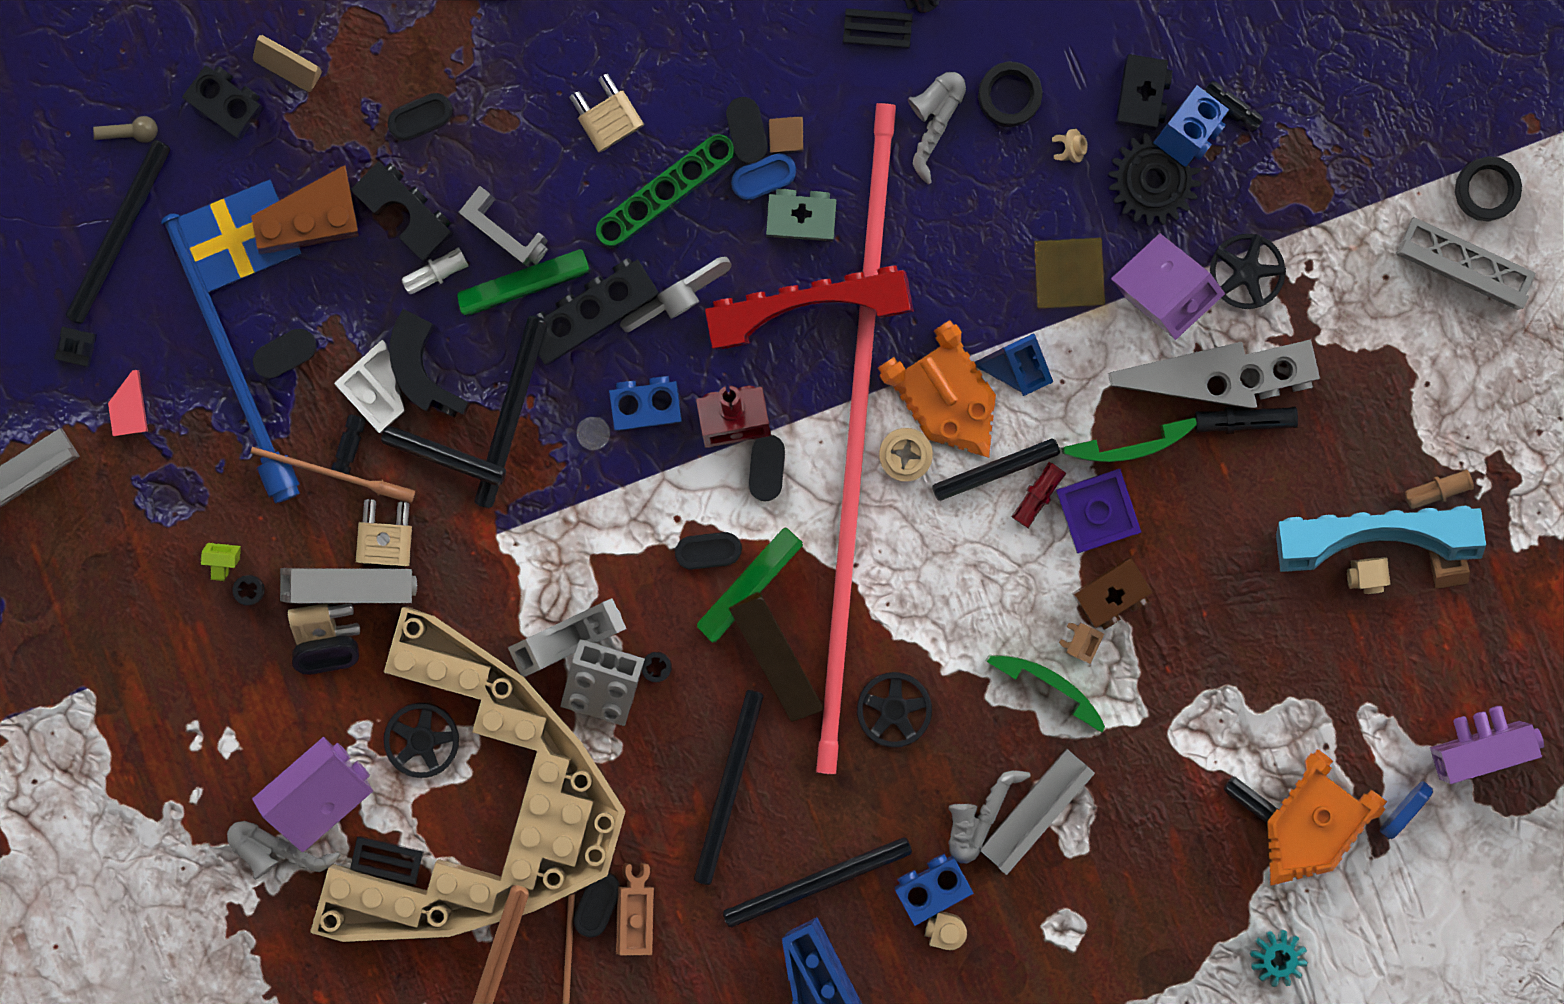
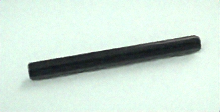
M155 140L148 150L66 312V317L78 324L84 322L170 152L168 145Z
M532 315L527 319L486 459L487 462L505 468L547 325V321L539 316ZM480 480L474 500L475 504L484 508L492 507L499 485L495 486Z
M746 691L694 880L704 885L712 883L764 697L758 691Z
M903 837L723 911V917L727 926L732 928L912 854L911 846L908 839Z

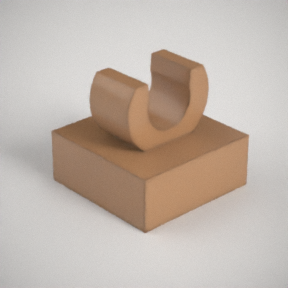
M1081 622L1079 626L1074 623H1068L1067 628L1073 630L1075 635L1071 642L1061 639L1060 645L1068 649L1066 653L1091 664L1104 633Z

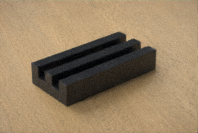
M846 8L843 44L910 49L913 14ZM854 17L905 21V26L851 22V19ZM851 30L904 34V40L850 36Z
M358 836L350 870L416 884L424 851ZM363 845L415 858L414 862L364 851L362 848ZM362 857L409 868L412 871L411 875L361 864L359 860Z

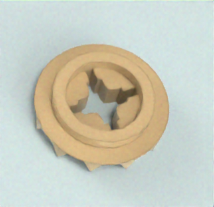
M900 428L892 431L885 437L880 446L879 459L884 471L890 477L899 481H913L923 476L930 468L933 450L929 440L923 433L912 428ZM907 440H911L909 445L911 446V452L921 457L920 459L908 460L904 469H901V457L896 456L891 451L903 450L904 446L907 445Z

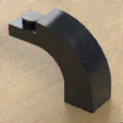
M402 308L393 327L389 345L390 364L399 387L413 403L425 411L430 412L434 402L437 401L439 402L437 409L452 417H456L458 412L466 415L471 403L437 386L426 373L423 362L424 349L436 325Z

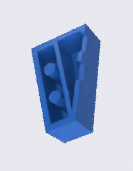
M818 917L785 934L782 938L788 980L791 985L792 1004H862Z

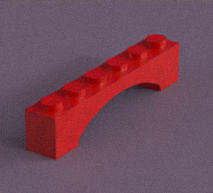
M888 266L877 269L878 275L865 277L864 272L845 275L844 282L832 284L831 279H822L811 282L812 288L799 290L798 285L779 288L778 295L766 297L765 292H757L745 295L746 301L733 303V298L713 301V307L705 309L712 349L722 350L750 344L749 337L768 321L785 312L813 304L833 302L857 304L876 310L879 318L914 312L907 273L904 270L898 271L897 266Z

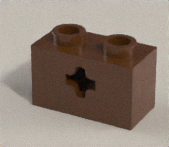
M1127 558L1074 591L1072 595L1094 628L1101 625L1103 630L1121 620L1118 614L1127 608L1134 612L1147 604L1149 600L1146 596L1153 592L1132 558ZM1110 587L1114 590L1121 589L1123 592L1118 596L1120 600L1118 604L1105 600L1109 596L1108 589Z

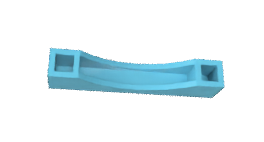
M1458 506L1446 511L1425 508L1416 513H1404L1400 510L1386 512L1384 515L1371 516L1369 513L1362 512L1353 514L1351 517L1337 518L1335 515H1323L1311 520H1303L1301 517H1290L1278 523L1276 532L1280 572L1314 570L1325 559L1342 549L1359 543L1377 540L1400 541L1418 545L1435 552L1448 561L1481 559L1486 548L1481 508L1471 509L1469 506Z

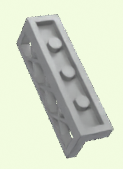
M1415 217L1412 218L1396 252L1398 256L1516 310L1525 307L1529 298L1526 294L1536 274L1529 269ZM1417 227L1429 232L1433 243L1432 247L1424 248L1410 242ZM1436 236L1446 241L1438 244ZM1450 243L1459 246L1464 260L1456 263L1443 257L1440 247ZM1466 250L1476 254V256L1469 258ZM1481 257L1489 260L1494 274L1485 276L1474 271L1470 261ZM1497 264L1507 269L1499 272ZM1514 271L1525 278L1519 291L1504 285L1501 275Z
M62 428L54 431L0 466V507L80 457Z
M1066 749L988 838L980 851L1007 875L1095 772Z

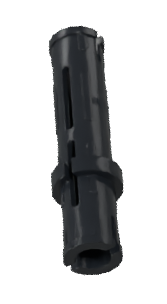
M1296 406L1233 410L1232 407H1225L1224 411H1195L1194 415L1197 422L1195 426L1196 433L1225 431L1226 434H1234V430L1297 428L1298 426Z

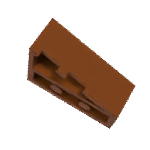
M345 165L251 216L259 254L359 236Z

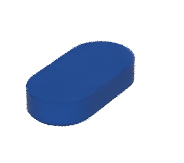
M785 154L771 155L758 162L739 168L732 177V189L739 198L754 200L774 192L776 189L790 185L796 176V166L794 161Z
M1425 781L1420 782L1381 826L1380 832L1388 839L1395 838L1433 794V788Z

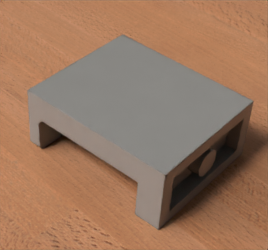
M479 186L459 213L525 266L528 267L531 262L537 265L548 251L546 246H544L548 240L538 232L528 246L521 245L484 215L496 199Z

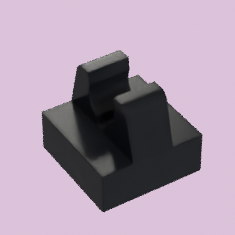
M62 326L54 359L90 367L97 334Z

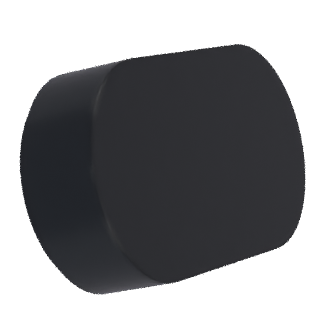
M440 93L428 94L394 109L388 118V128L397 139L403 141L412 140L445 126L453 115L452 104L446 96Z
M738 97L728 105L726 116L736 156L740 161L751 164L765 157L768 148L760 110L756 102L748 97Z
M304 329L291 330L260 347L253 356L254 369L262 377L277 378L313 358L317 351L316 338L311 332Z
M775 435L757 438L752 446L749 490L760 501L775 499L782 489L785 446L782 440Z
M729 532L687 536L681 539L675 548L677 562L686 569L731 565L739 559L742 553L740 540Z
M336 636L303 642L297 645L292 652V665L294 669L307 675L349 668L356 664L359 659L358 643L348 636Z
M608 872L606 877L588 885L584 891L574 916L575 928L583 936L596 937L605 930L617 902L618 887H621L618 878L612 873Z

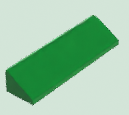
M582 249L462 290L457 294L461 313L464 316H470L590 274L591 270L585 253Z
M783 528L697 623L698 629L712 643L716 642L735 621L729 607L757 591L760 593L803 546V542L788 528Z

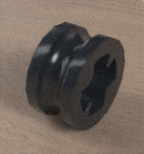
M253 575L242 576L233 585V596L243 605L258 603L265 593L262 580ZM243 582L256 584L257 590H254L257 595L253 599L250 596L242 597L240 591L244 590V588L240 587Z
M652 652L644 658L642 673L647 680L661 682L669 676L672 664L666 654ZM654 657L660 658L659 662L663 660L666 664V668L661 670V676H653L654 672L649 673L647 670V666L652 664V658Z

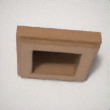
M803 117L769 119L770 153L803 152Z
M1429 550L1435 588L1468 583L1470 570L1467 559L1448 561Z

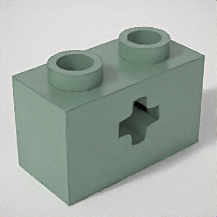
M776 189V195L769 194L766 237L833 242L836 199H830V193L810 191V197L796 196V190ZM799 206H804L807 213H812V217L805 218L804 223H798L797 217L791 216L792 212H798Z

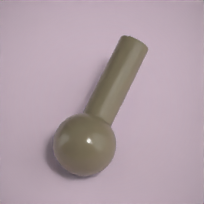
M148 116L138 117L132 124L93 127L94 140L134 137V139L141 143H148L155 139L158 133L156 122Z

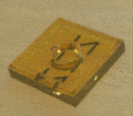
M1102 238L1034 241L1037 309L1105 305Z

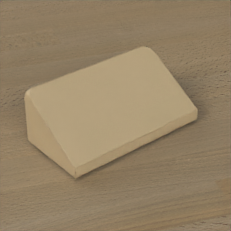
M259 35L256 41L253 60L305 91L311 92L322 74L321 69L264 35Z

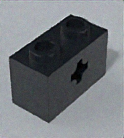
M1131 54L1126 56L1115 124L1155 130L1158 127V122L1164 123L1167 103L1162 102L1164 89H1170L1173 70L1167 69L1168 60ZM1143 85H1148V91L1153 93L1146 101H1141L1142 95L1136 93V90H1140Z

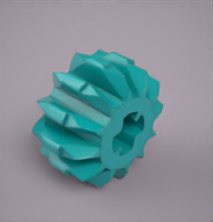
M1281 929L1276 940L1274 933L1269 930L1266 932L1269 942L1265 943L1260 938L1255 940L1262 949L1261 951H1250L1252 957L1260 959L1253 962L1251 968L1254 971L1263 969L1258 976L1262 982L1271 976L1270 984L1272 987L1278 986L1280 977H1282V981L1286 986H1290L1291 980L1289 975L1291 973L1298 979L1302 977V974L1296 967H1306L1308 962L1297 957L1305 954L1307 950L1304 946L1295 947L1299 942V938L1296 935L1291 936L1287 940V931ZM1276 951H1280L1283 955L1286 953V957L1282 958L1283 964L1280 966L1275 962L1271 964V960L1275 958Z

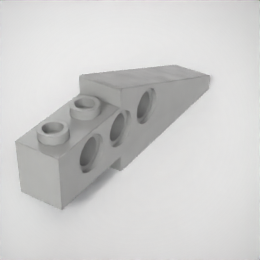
M1311 339L1246 355L1243 343L1238 342L1108 373L1112 387L1248 409L1257 408L1254 394L1259 393L1260 400L1280 395L1279 388L1292 385L1293 392L1313 388L1312 381L1320 379ZM1278 361L1285 362L1289 367V375L1285 380L1277 379L1273 373V367ZM1244 369L1253 370L1257 376L1256 384L1251 388L1245 387L1240 381V375ZM1213 376L1223 380L1224 390L1220 395L1211 394L1207 388V383Z

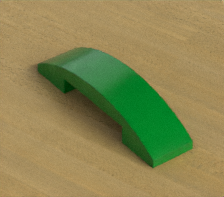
M1196 418L1160 425L1162 439L1100 453L1097 439L1061 447L1064 455L1086 461L1114 462L1136 459L1172 445L1190 432L1197 425Z
M988 655L986 658V662L1015 680L1022 669L1027 670L1077 701L1071 712L1072 715L1101 733L1105 729L1101 717L1090 701L1073 684L1054 671L1033 661L1014 656Z

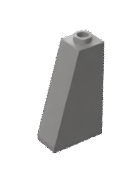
M280 568L281 602L412 603V596H416L417 578L412 576V569Z

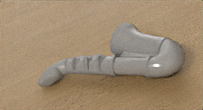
M956 72L942 74L935 79L924 93L908 98L909 105L921 121L925 122L930 114L934 115L933 120L929 121L926 126L928 131L923 134L922 141L918 143L917 152L913 158V166L916 173L928 185L932 182L926 161L945 131L950 117L958 104H961L966 92L965 80Z
M1004 772L998 778L997 783L991 788V793L986 798L987 803L981 807L978 818L974 817L977 810L976 805L953 804L949 806V810L952 813L953 826L948 844L950 854L954 856L957 862L967 864L977 858L1010 785L1029 778V772Z
M247 821L234 823L227 832V841L232 851L249 864L255 880L263 876L278 863L277 860L270 857L271 852L276 853V856L281 859L287 858L289 862L298 864L300 868H309V870L316 872L329 868L341 856L339 852L316 858L305 851L302 853L289 842L281 838L278 839L259 828L257 824L255 825Z

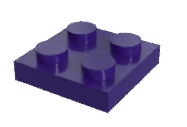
M1120 468L1056 489L1077 554L1141 533Z

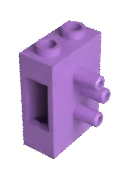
M1161 233L1111 278L1130 303L1175 340L1225 295V292L1211 273Z
M1495 706L1489 709L1494 726L1493 729L1490 728L1486 712H1479L1473 715L1478 732L1471 735L1467 718L1465 716L1458 717L1453 721L1458 739L1430 747L1439 780L1454 784L1541 758L1540 749L1544 748L1542 735L1538 728L1534 729L1532 724L1517 721L1507 724L1502 707Z
M322 737L252 800L262 817L303 853L370 795L373 789L367 781L370 774L358 761L352 764L349 761L350 755L339 743L333 746L327 739Z

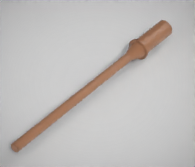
M252 447L250 453L368 487L376 492L378 496L380 494L412 503L415 495L414 490L384 482L383 479L381 481H368Z
M575 894L568 895L563 1004H569Z

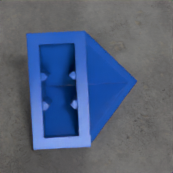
M1034 333L975 361L977 368L1020 391L1023 396L1053 383Z

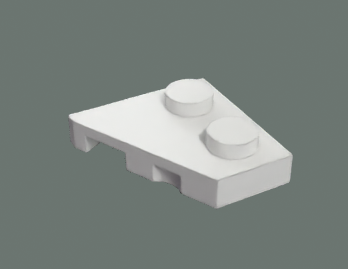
M381 340L334 383L379 433H382L386 427L405 412L400 389L392 372L388 346L384 340Z

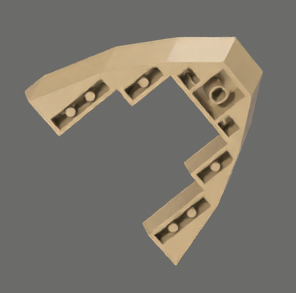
M407 606L402 607L384 673L480 699L481 703L472 733L536 750L537 753L502 877L438 859L435 862L428 890L332 864L327 871L310 933L342 942L451 937L500 922L510 889L513 885L528 889L529 896L522 915L534 912L608 875L625 815V809L583 743L522 675L435 616Z

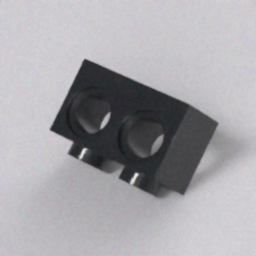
M205 65L182 98L233 136L242 140L264 110V107L257 103L261 97L245 85L239 90L230 82L234 77L217 65L212 70ZM213 81L218 82L220 86L219 94L212 99L206 98L204 95L205 86ZM239 101L245 102L247 106L246 114L239 119L233 118L231 115L232 106Z

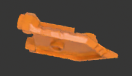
M951 320L934 330L937 336L935 339L940 345L939 348L905 369L901 361L897 362L895 357L878 367L881 373L879 376L884 384L893 386L895 391L900 393L901 396L899 397L902 401L906 402L907 409L912 411L913 418L918 420L921 425L919 427L928 440L941 444L946 442L948 446L954 447L956 445L958 446L957 449L964 450L966 448L968 449L967 452L989 458L991 445L989 431H992L993 426L990 425V422L993 421L994 417L991 413L994 411L996 394L988 382L985 383L981 377L983 374L980 370L976 369L977 365L974 361L970 360L969 357L971 356L969 353L965 352L962 348L964 346L961 343V330L957 324L953 325Z
M1318 749L1314 754L1310 753L1304 760V777L1301 781L1298 780L1295 784L1296 788L1294 790L1291 789L1288 793L1290 796L1282 801L1283 805L1279 810L1276 809L1267 821L1268 839H1271V842H1268L1269 849H1271L1269 859H1272V862L1269 863L1270 886L1293 881L1294 877L1301 879L1303 875L1310 877L1313 876V873L1318 875L1333 871L1342 860L1341 856L1344 852H1348L1351 848L1350 844L1354 843L1357 840V835L1363 832V827L1366 823L1369 824L1372 819L1379 818L1386 810L1384 805L1387 801L1373 790H1370L1368 794L1364 793L1358 801L1326 777L1332 769L1330 765L1333 760Z

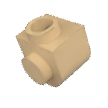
M1388 558L1351 560V568L1347 569L1349 588H1364V594L1384 592V586L1390 585Z
M941 911L935 915V918H928L924 936L930 937V946L945 950H955L965 942L967 930L960 917Z

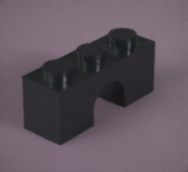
M378 161L350 190L377 216L392 204L406 206L410 213V223L399 238L426 263L453 235L448 229L452 223L439 210L433 214L424 205L428 199L415 186L408 190L400 182L404 176L390 162L385 167Z

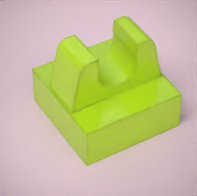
M206 544L201 554V565L211 566V580L225 581V576L227 577L229 573V567L235 568L240 560L241 546Z

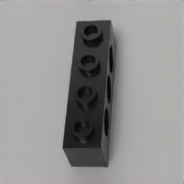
M630 258L623 260L612 268L615 273L605 280L601 276L591 280L584 285L586 291L576 298L572 293L555 303L558 309L546 316L544 311L535 315L547 321L538 352L546 366L659 295L658 290L638 259L634 262ZM615 283H623L628 287V295L622 301H614L610 297V288ZM590 300L596 301L600 307L599 314L593 319L584 318L581 314L582 305ZM560 318L568 319L571 323V330L564 337H558L553 332V324Z

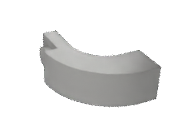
M611 598L508 647L520 675L525 677L574 654L580 639L597 643L625 630L626 626L620 611Z

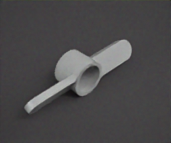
M727 257L717 258L687 278L675 283L657 295V298L626 316L620 323L621 328L624 332H630L666 310L671 319L677 317L700 302L695 292L728 272L732 266L731 262Z

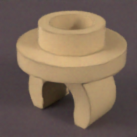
M1077 129L1068 130L1066 135L1052 137V142H1063L1065 144V151L1062 154L1054 155L1055 160H1071L1073 163H1078L1082 161L1087 153L1086 138Z

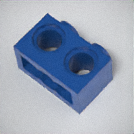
M1197 85L1153 143L1186 167L1194 157L1200 160L1212 144L1207 139L1211 138L1214 141L1226 124L1221 120L1229 109Z
M669 376L650 378V385L636 387V381L616 383V389L609 390L614 430L621 431L682 422L677 382H670ZM666 391L671 395L672 403L668 409L657 410L654 407L653 397L657 392ZM634 396L637 399L638 409L634 414L625 415L621 412L619 404L623 397Z
M942 854L927 863L929 868L917 874L913 870L897 879L899 885L894 887L914 926L974 894L954 856L947 858L945 854ZM947 870L956 874V882L952 887L943 888L938 884L937 879L941 872ZM914 887H922L927 891V898L921 904H914L908 899V893Z

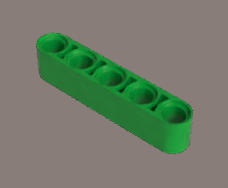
M721 134L713 135L649 182L598 222L596 235L599 241L609 248H616L624 244L726 167L734 157L732 141L727 136ZM717 142H722L729 148L728 155L720 160L714 159L709 152L711 146ZM691 162L699 164L702 168L701 175L695 180H689L683 175V168ZM662 183H670L675 188L674 196L669 200H661L656 196V189ZM635 203H643L648 207L647 216L642 220H634L629 215L630 207ZM609 223H616L621 227V234L614 241L606 240L603 237V228Z

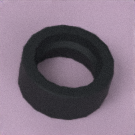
M1008 61L997 64L987 71L979 85L978 100L980 108L988 120L999 126L1015 127L1023 125L1035 115L1041 105L1043 90L1040 79L1031 68L1022 63ZM1016 75L1022 78L1029 87V102L1019 113L1005 114L997 110L992 104L990 97L991 87L1001 76Z
M1487 156L1476 159L1465 166L1456 179L1455 196L1457 203L1466 215L1475 220L1489 222L1503 218L1516 208L1521 199L1522 182L1520 175L1511 163L1500 157ZM1485 169L1501 173L1508 185V193L1504 202L1492 209L1476 205L1469 194V183L1472 177L1477 172Z

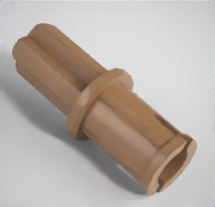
M1465 469L1462 472L1441 479L1438 476L1434 477L1432 482L1407 490L1405 492L1406 501L1411 509L1438 500L1446 502L1447 497L1473 490L1474 484L1469 471Z

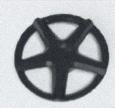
M1240 234L1233 236L1223 242L1213 255L1210 273L1216 282L1218 258L1233 269V275L1220 286L1225 292L1221 299L1231 306L1241 309H1255L1264 306L1277 296L1283 286L1286 267L1282 254L1270 240L1261 235ZM1240 240H1251L1244 258L1235 256L1226 251L1225 248ZM1261 243L1273 252L1278 265H1266L1258 262ZM1279 275L1274 290L1263 299L1259 279ZM1240 285H1245L1253 303L1237 302L1226 294Z
M889 672L873 678L863 688L858 698L857 717L864 733L874 742L886 747H903L918 740L927 730L932 717V703L926 688L917 679L905 673ZM891 678L889 696L884 699L867 694L875 684ZM901 679L914 684L920 690L923 697L904 700L902 698ZM863 703L881 712L880 718L871 731L863 717ZM926 707L925 721L915 734L907 715L910 712ZM891 724H896L907 739L891 742L883 740L879 736Z
M414 703L401 708L391 717L384 732V748L389 761L403 774L415 778H428L443 772L453 762L459 747V733L454 720L445 710L431 703ZM422 709L416 728L397 721L400 716L408 711ZM432 711L438 713L447 721L451 731L433 732L431 730ZM391 730L407 740L406 747L396 758H394L390 748ZM453 741L449 757L439 766L433 750L434 746ZM416 754H420L430 771L415 772L406 769L402 765Z

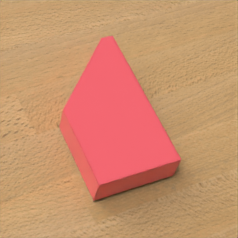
M133 370L108 402L113 436L148 432L139 370Z

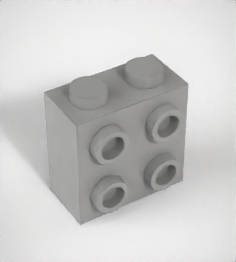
M580 639L571 664L560 707L625 726L645 659Z

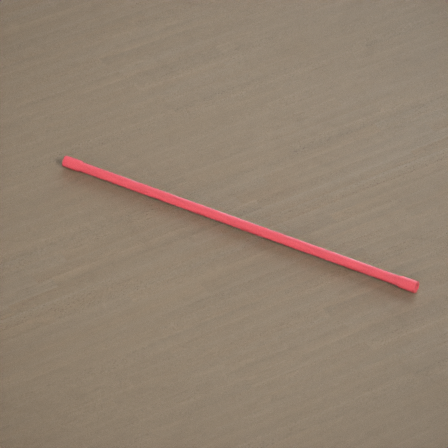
M876 104L874 122L875 141L863 264L865 277L878 275L877 269L880 268L891 139L894 134L896 105ZM861 305L859 308L822 731L818 746L816 772L825 774H836L838 729L876 310Z

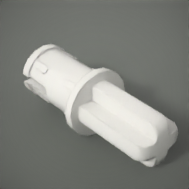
M458 247L434 261L429 259L428 265L403 277L402 283L409 294H414L437 281L440 284L443 283L442 280L449 275L469 266Z

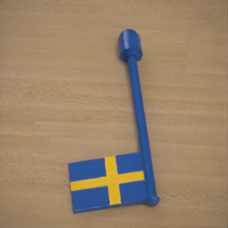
M267 180L185 215L168 214L162 219L161 224L165 225L259 449L280 455L279 451L275 452L209 295L211 291L302 254L299 247L259 254L257 250L251 216L279 201L271 180ZM266 457L260 459L262 465L258 466L257 470L268 497H273L275 504L300 494L297 487L300 483L292 465Z

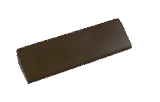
M757 591L729 607L732 616L790 721L793 722L823 710L824 708L762 595Z

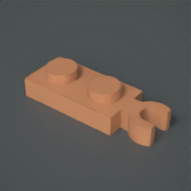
M624 863L622 867V874L627 880V887H618L616 954L652 955L654 888L644 886V882L650 875V867L646 863H641V871L637 876L632 875L631 864Z

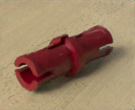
M1048 462L1033 486H1028L1026 489L1028 493L1011 517L1029 529L1043 506L1050 503V496L1067 473L1053 463Z

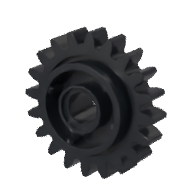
M1144 133L1142 137L1143 144H1139L1135 138L1130 139L1131 151L1122 146L1119 149L1123 160L1119 158L1111 160V163L1118 168V171L1108 172L1107 176L1116 179L1117 183L1109 186L1108 191L1119 192V195L1113 200V204L1125 203L1121 212L1122 215L1133 210V222L1136 223L1144 215L1147 226L1152 224L1154 217L1158 218L1162 226L1166 224V214L1176 221L1179 219L1177 208L1184 212L1190 210L1185 199L1191 201L1197 199V195L1191 192L1190 188L1201 186V182L1192 179V176L1199 173L1201 169L1191 168L1189 164L1186 167L1151 142L1148 133ZM1157 171L1162 175L1163 184L1160 188L1148 186L1145 180L1147 172Z

